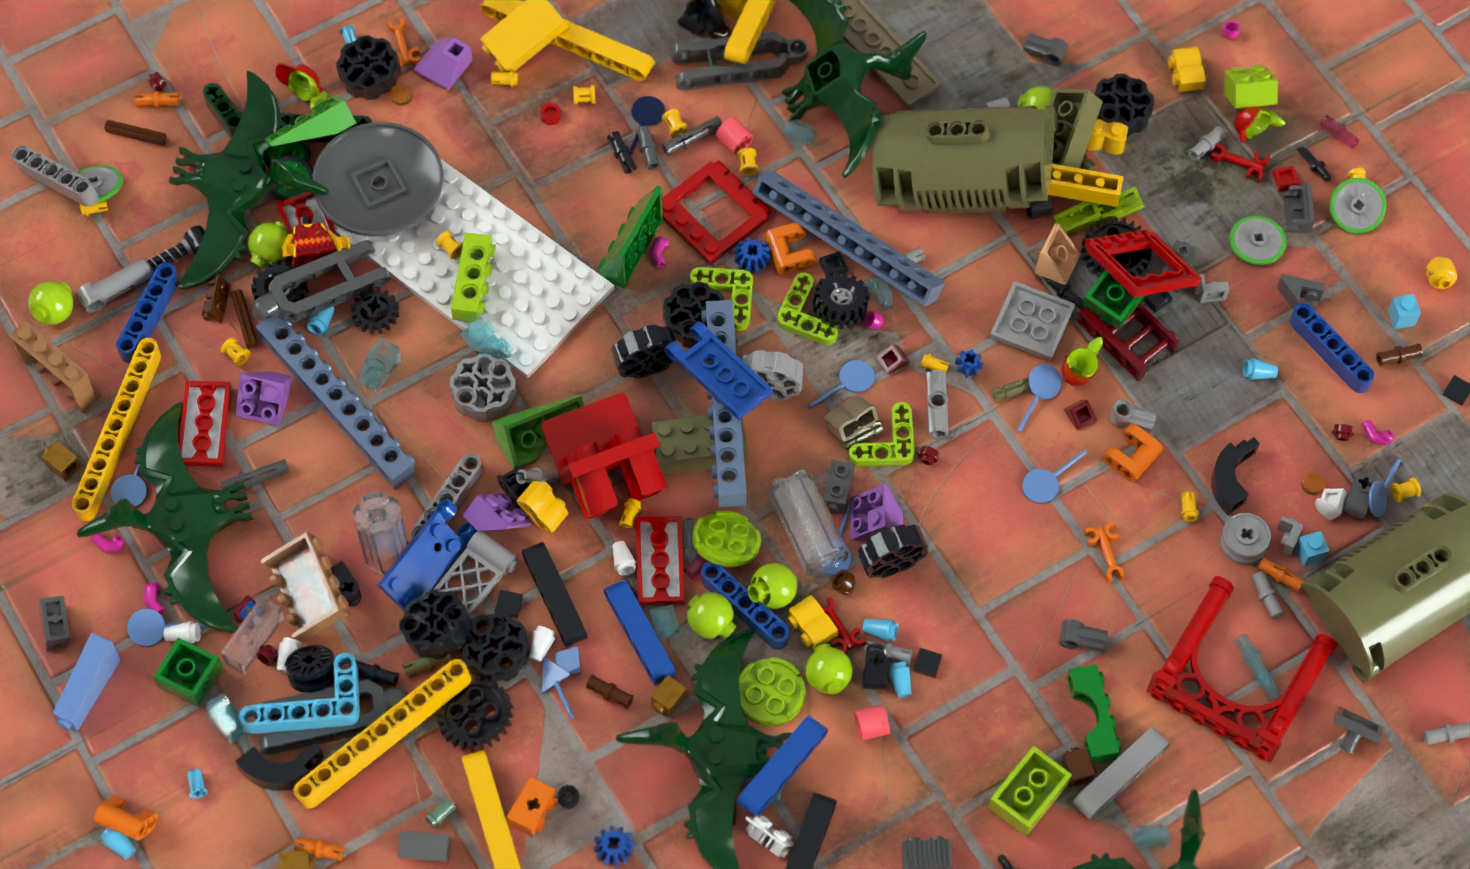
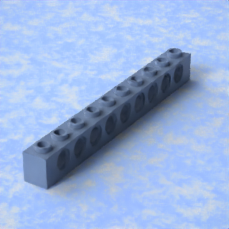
M775 171L759 176L752 194L923 306L938 300L946 282Z
M733 300L706 301V310H702V323H706L707 328L736 354ZM708 360V361H709V365H713V364H714V362H713L712 360ZM707 391V400H712V405L708 406V419H713V425H709L710 439H714V445H710L711 459L715 458L716 465H712V479L717 478V485H713L714 499L718 498L719 507L746 506L747 494L741 419L738 420ZM727 479L733 480L732 482H725Z
M276 317L261 322L256 326L258 337L393 489L416 474L414 468L415 461L409 453H403L400 443L394 437L390 438L386 434L388 432L385 426L373 419L374 416L368 407L363 408L360 405L358 396L353 391L349 392L346 389L347 386L340 376H334L331 366L326 361L322 362L318 358L320 356L313 346L308 347L304 336L299 331L295 332L292 329V323ZM282 336H287L285 339H279ZM295 351H300L298 354H292ZM309 366H314V367H313L312 369H310V370H307V369H306V368L309 367ZM322 381H327L324 385L319 384ZM336 396L341 397L338 400H332ZM350 411L355 412L352 415H346ZM362 427H369L365 431L359 430ZM376 442H382L380 446H373ZM392 457L397 458V459H396L395 461H393V462H388V461H387L389 458H392Z

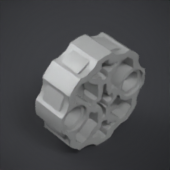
M764 350L753 351L751 354L743 355L740 358L773 389V394L767 398L768 400L785 401L801 393L804 372L803 364L799 360L793 359L788 354L782 352H767Z
M478 354L476 357L463 359L457 364V370L450 377V391L456 409L463 416H470L476 421L488 422L491 418L502 417L510 410L512 401L516 399V381L511 372V366L505 360L496 359L491 354ZM499 372L505 373L501 376L496 375ZM463 400H471L468 403H462Z

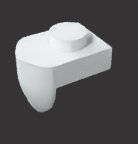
M1344 488L1324 489L1321 499H1316L1315 507L1326 520H1332L1341 514L1348 493Z

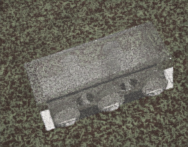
M260 597L221 651L223 660L227 665L243 674L246 673L256 659L260 646L266 645L283 621L284 616L281 607Z

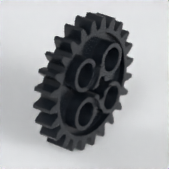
M1107 217L1105 224L1098 220L1097 227L1091 225L1090 231L1085 233L1081 253H1084L1082 260L1087 261L1086 267H1093L1092 274L1100 272V276L1105 270L1086 251V239L1141 230L1142 226L1133 227L1134 221L1126 224V218H1123L1122 222H1118L1117 217L1114 218L1113 222ZM1152 249L1136 250L1111 256L1117 262H1124L1125 264L1121 265L1135 277L1137 273L1142 275L1144 268H1148L1152 258Z
M476 677L474 683L470 682L465 689L441 707L442 710L436 711L439 717L436 720L440 726L439 730L447 742L451 741L453 747L459 744L462 751L466 749L467 745L471 752L474 751L475 746H479L480 750H483L485 743L492 747L491 740L495 739L500 742L501 740L498 735L500 733L507 734L504 726L512 725L508 719L514 717L511 711L513 705L509 702L511 699L504 687H499L496 681L490 685L488 678H485L483 683H481L479 677ZM481 696L479 700L472 701L475 697ZM496 711L493 716L487 717L490 712ZM463 712L460 716L454 717L456 713ZM478 727L474 732H469L471 728Z

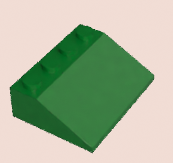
M657 186L642 197L635 207H631L626 224L623 223L619 228L618 238L616 241L613 240L611 242L607 257L601 259L598 266L600 275L613 285L625 288L663 221L662 187Z

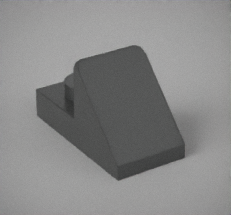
M1282 274L1277 289L1294 310V307L1299 303L1300 297L1307 301L1320 302L1325 284Z

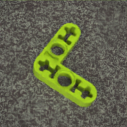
M694 268L690 273V284L704 282L714 290L732 292L734 328L737 331L747 329L750 324L752 274L749 271L737 269ZM698 275H702L701 281H697ZM709 275L712 276V282H709ZM718 276H725L728 280L726 283L720 284L715 279ZM731 277H734V284H731ZM741 278L746 279L745 284H741ZM743 296L747 298L748 302L741 305L735 300L737 297ZM739 311H743L742 323H738Z
M799 273L795 277L778 312L777 324L781 329L826 346L833 345L838 338L836 326L834 328L830 327L829 322L824 324L821 322V319L802 313L812 293L814 279L808 273ZM807 281V284L804 285L802 292L799 291L800 283ZM797 297L802 302L799 305H792L789 300ZM787 316L791 317V320L784 322V318ZM804 323H811L814 328L810 331H805L801 326ZM828 331L832 332L828 338L824 337V334H827Z
M898 402L892 407L891 425L893 442L854 444L849 450V461L855 464V466L908 465L911 463L914 457L912 409L909 404ZM899 410H903V413H905L904 422H900ZM899 429H905L909 432V435L901 438L896 432ZM905 444H906V446H905V451H906L907 457H902V454H901L902 445H905ZM869 450H872L871 458H869ZM885 450L888 456L880 459L875 455V452ZM856 451H861L862 458H857Z

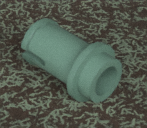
M445 798L434 810L427 812L428 815L425 819L433 828L436 826L440 827L442 825L441 822L456 810V806L450 799Z

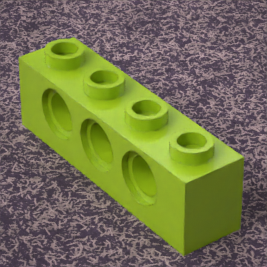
M465 232L451 305L453 320L479 323L480 314L484 315L485 301H483V297L488 295L489 282L486 281L487 276L492 274L490 259L495 256L496 244H492L491 235ZM476 257H481L479 260H474ZM469 295L475 296L473 298H466Z

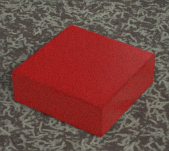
M1294 166L1273 170L1272 175L1278 192L1289 190V186L1300 185Z

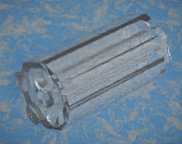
M803 469L795 472L793 476L774 480L772 482L773 487L769 490V499L805 575H810V572L814 576L821 575L839 566L837 561L840 559L843 562L848 559V549L812 474H807Z
M372 491L366 496H362L352 512L367 567L385 575L409 543L398 500L384 492L377 493Z

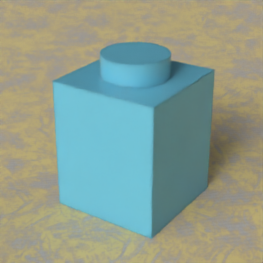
M1414 294L1394 297L1387 310L1394 329L1415 326L1421 314Z
M1321 531L1299 537L1294 548L1303 568L1323 563L1329 553V548Z

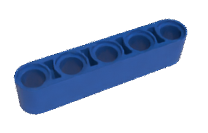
M162 263L156 268L116 342L119 355L126 363L131 362L139 342L142 339L150 338L179 284L176 269L171 263Z
M1297 304L1290 318L1292 328L1353 391L1357 393L1366 392L1374 378L1373 370L1309 304Z
M711 562L703 565L701 581L707 590L723 595L730 602L733 613L749 628H755V633L770 647L779 650L787 646L789 628L779 617L762 603L753 602L749 598L748 590L722 566ZM709 573H715L717 576L715 578H709L706 575ZM732 588L734 591L725 593L723 589ZM748 603L750 604V607L742 608L740 607V604ZM765 618L767 622L759 623L756 619ZM781 633L784 637L778 639L773 634Z
M624 579L603 589L610 607L652 683L656 685L662 682L667 675L670 677L676 675L670 658L627 581Z
M808 715L739 796L737 803L752 815L759 816L828 733V729Z

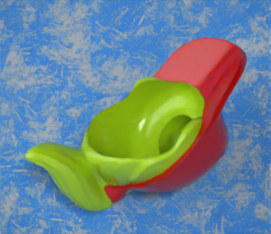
M284 63L277 64L275 69L277 79L289 87L291 92L296 93L301 100L311 101L310 109L327 99V93L319 86L318 76L312 68L306 64H299L295 67Z
M1260 107L1244 108L1237 113L1234 119V127L1239 134L1240 141L1243 143L1246 142L1247 138L1251 139L1253 135L1263 132L1269 125L1274 127L1285 125V122L1273 111Z
M1102 337L1092 340L1086 348H1078L1066 356L1061 367L1063 379L1068 384L1083 386L1095 376L1098 368L1096 355L1101 349Z

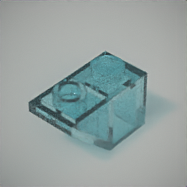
M480 317L460 333L477 355L485 353L491 354L492 357L500 358L512 356L507 350L511 346L503 337L498 339L494 334L497 329L489 320L485 323Z
M380 336L367 353L357 382L376 393L401 361L399 347Z
M223 693L208 702L204 710L212 727L231 745L245 732L238 711Z

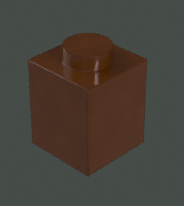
M1075 747L1068 749L1063 754L1061 763L1062 767L1072 774L1068 784L1069 788L1091 783L1095 773L1087 748L1079 749Z

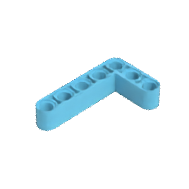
M341 653L334 660L335 698L245 706L239 714L244 730L250 734L355 724L359 720L360 707L358 668L353 655ZM344 664L352 665L347 670L340 669ZM345 686L353 687L349 692L341 691ZM347 708L353 709L352 713L348 715L342 714L343 710ZM323 710L329 711L328 715L324 717L318 716ZM299 712L305 713L304 717L300 719L294 718ZM273 715H281L280 719L276 721L270 720ZM249 717H257L256 721L252 723L246 722Z

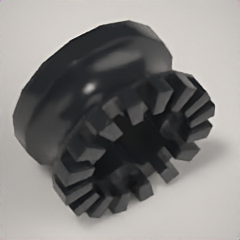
M572 785L562 786L558 791L559 804L566 809L574 808L579 802L578 789ZM566 792H570L571 795H575L574 797H572L571 802H567L566 799H562L563 797H565Z

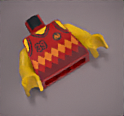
M303 216L298 219L299 225L292 227V234L287 235L282 245V257L292 256L293 267H300L336 252V248L338 251H342V248H351L348 236L338 237L332 231L326 229L324 223H312L310 217Z

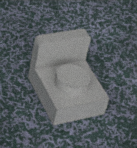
M1199 274L1202 280L1199 286H1194V293L1199 296L1200 303L1227 299L1229 292L1228 282L1214 281L1206 284L1204 274Z
M1282 517L1277 528L1285 533L1280 543L1284 545L1281 554L1289 557L1304 526L1293 518Z

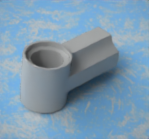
M1121 399L1115 402L1109 419L1116 427L1136 424L1144 431L1151 433L1157 413L1135 407L1129 401ZM1117 411H1121L1125 415H1120Z

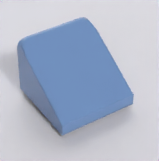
M572 647L555 653L556 665L571 675L580 674L578 647Z

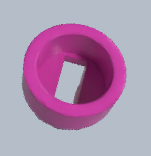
M1234 21L1224 23L1223 35L1225 38L1230 40L1237 38L1240 32V25Z
M869 311L864 320L867 328L876 330L881 328L884 322L881 314L875 311Z

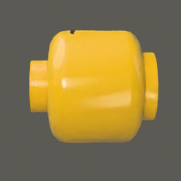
M1435 257L1426 266L1428 281L1435 289H1447L1457 280L1455 266L1448 258Z

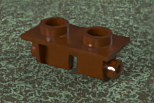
M219 274L208 282L206 298L211 300L204 301L201 315L206 321H211L212 318H215L219 323H222L231 285Z

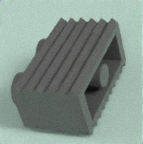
M933 836L930 840L910 837L906 841H902V869L953 868L950 839H944L943 836Z

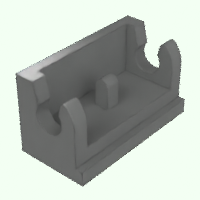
M1311 184L1289 186V191L1291 192H1284L1283 195L1286 231L1310 233L1315 222Z
M64 596L40 599V615L46 652L53 651L54 646L57 644H62V648H66L68 640H70Z
M400 831L398 858L447 862L449 859L451 836L448 834Z

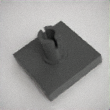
M1338 707L1333 723L1348 729L1342 744H1340L1341 749L1354 753L1361 736L1379 743L1383 726L1345 708Z

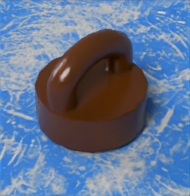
M843 569L835 574L832 580V588L844 595H850L855 588L856 581L851 572Z

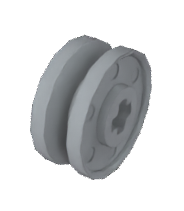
M1251 513L1236 514L1225 523L1220 538L1221 549L1225 556L1235 563L1245 565L1258 562L1266 554L1271 540L1270 528L1257 515Z

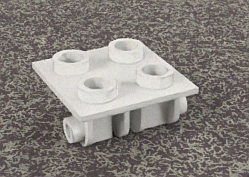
M762 815L760 817H746V820L750 822L745 829L749 837L762 845L770 836L771 838L765 848L768 849L772 845L769 851L777 857L785 858L790 850L787 847L794 846L795 844L791 841L792 836L782 829L778 831L771 827L773 823Z

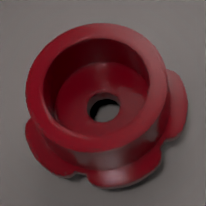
M157 71L154 74H149L150 79L148 82L155 91L158 89L163 91V88L167 85L164 78Z
M1335 424L1334 430L1331 431L1335 439L1340 441H1348L1349 437L1354 436L1352 426L1346 424Z
M922 446L921 451L917 452V456L920 457V462L923 464L932 465L938 462L939 452L932 447Z
M267 644L266 646L260 645L258 647L259 651L256 657L260 662L271 666L273 662L278 661V652L273 646Z

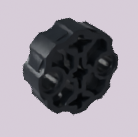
M370 35L361 36L356 41L347 43L341 49V56L336 62L338 75L341 82L345 85L347 92L354 97L361 96L368 100L377 99L383 93L391 92L397 85L398 75L401 74L400 61L391 43L384 38H373Z
M1115 74L1111 78L1102 79L1096 85L1094 94L1103 101L1097 119L1103 120L1106 123L1117 122L1128 126L1127 137L1133 133H1140L1147 127L1154 107V95L1149 92L1147 84L1143 80L1129 77L1127 74Z
M695 282L688 285L681 284L675 287L670 297L664 301L663 319L665 326L672 329L675 339L683 347L692 348L698 341L693 336L686 334L690 332V328L698 321L702 322V310H706V301L725 300L720 291L710 288L704 282ZM703 295L704 297L698 298L696 296Z
M649 325L623 335L622 339L616 342L611 349L619 374L624 378L641 379L669 368L673 361L667 356L664 348L671 342L676 341L672 329L668 326Z
M903 524L875 534L860 546L858 553L866 575L869 578H886L915 566L918 561L925 558L928 554V546L919 526Z
M434 589L426 591L417 599H413L405 607V614L399 622V628L406 639L405 641L417 656L441 659L464 645L467 641L468 631L472 628V618L458 595L452 591L441 592Z
M498 611L490 615L480 614L472 619V628L466 636L467 641L461 647L462 660L469 672L479 677L482 682L485 678H488L491 684L494 681L500 680L510 681L518 676V671L527 664L530 654L527 644V633L521 622L513 620L507 613ZM482 626L488 627V630L485 632L478 631ZM470 655H472L476 660L478 659L479 663L474 661V659H471ZM505 663L512 664L509 669L501 668Z

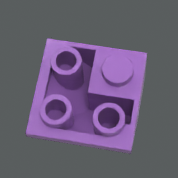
M454 37L439 39L413 70L415 73L449 91L471 64V47Z
M272 371L241 373L235 416L280 425L290 395L292 376Z
M883 484L850 497L852 540L868 541L879 532L889 530L894 526L903 525V513L887 485Z
M504 493L477 495L462 515L477 531L529 527L531 525V522L526 518V514L516 508L511 503L510 497Z

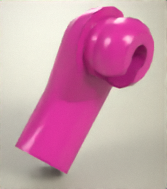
M659 236L655 238L649 251L656 268H662L666 265L662 255L663 249L669 246V241L666 237Z
M1371 420L1361 424L1367 437L1373 443L1385 446L1394 439V435L1390 430L1377 431Z
M99 533L92 535L90 538L105 553L120 551L124 547L125 540L121 535L113 536L112 539H106Z
M157 582L148 583L144 587L143 602L149 609L155 610L162 615L165 607L157 601V594L160 593L161 587Z

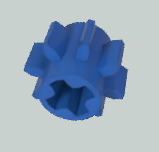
M973 349L966 352L962 350L960 357H956L955 364L959 365L957 373L961 372L965 375V378L971 375L977 376L978 369L983 367V362H980L981 354H976L973 352Z

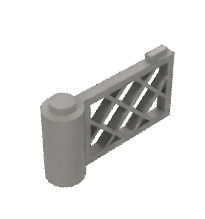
M477 531L470 539L467 548L434 589L441 592L462 591L464 600L462 603L473 619L476 617L473 613L503 575L511 574L518 565L516 561L517 556L483 532ZM468 556L475 561L476 569L463 570L462 563ZM490 571L495 575L490 582L481 583L480 572ZM477 573L478 584L465 586L464 575ZM461 576L462 586L449 588L448 581L450 578ZM479 588L478 598L467 601L466 590Z

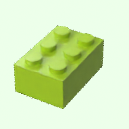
M1033 746L990 798L988 808L1027 837L1068 786L1072 774Z

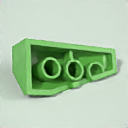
M333 95L312 107L311 114L297 117L293 126L286 125L264 140L268 145L276 146L338 134L352 128L356 121L345 101Z
M582 395L517 412L492 422L497 443L512 467L515 465L518 467L536 460L540 456V453L548 447L540 428L542 422L583 407Z

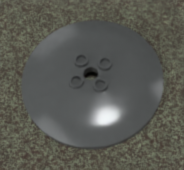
M373 122L358 125L336 136L320 153L312 176V180L329 190L328 195L314 194L323 214L335 225L348 232L371 237L397 234L421 222L437 204L442 192L444 179L442 163L434 146L417 131L389 122ZM377 181L385 183L382 187L373 186Z

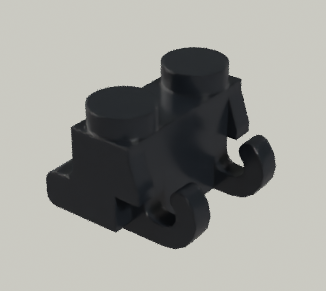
M688 1L685 12L677 20L678 25L693 34L701 35L707 27L704 24L706 19H710L704 10L706 8L704 1Z

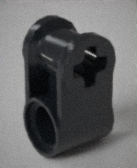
M515 465L513 470L502 476L498 475L496 478L502 490L510 497L515 507L522 510L517 503V499L530 484H519L517 482L516 474H519L518 470L520 468Z
M339 561L330 569L340 583L338 588L346 598L348 606H355L362 597L359 585L347 566L342 561Z
M872 643L866 649L863 689L887 690L886 648L881 643ZM875 654H879L878 659H874Z

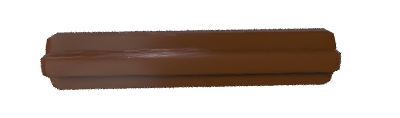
M107 120L104 126L105 131L108 133L158 145H164L167 140V136L163 132Z
M240 289L232 291L231 297L246 347L248 349L258 346V341L243 291Z

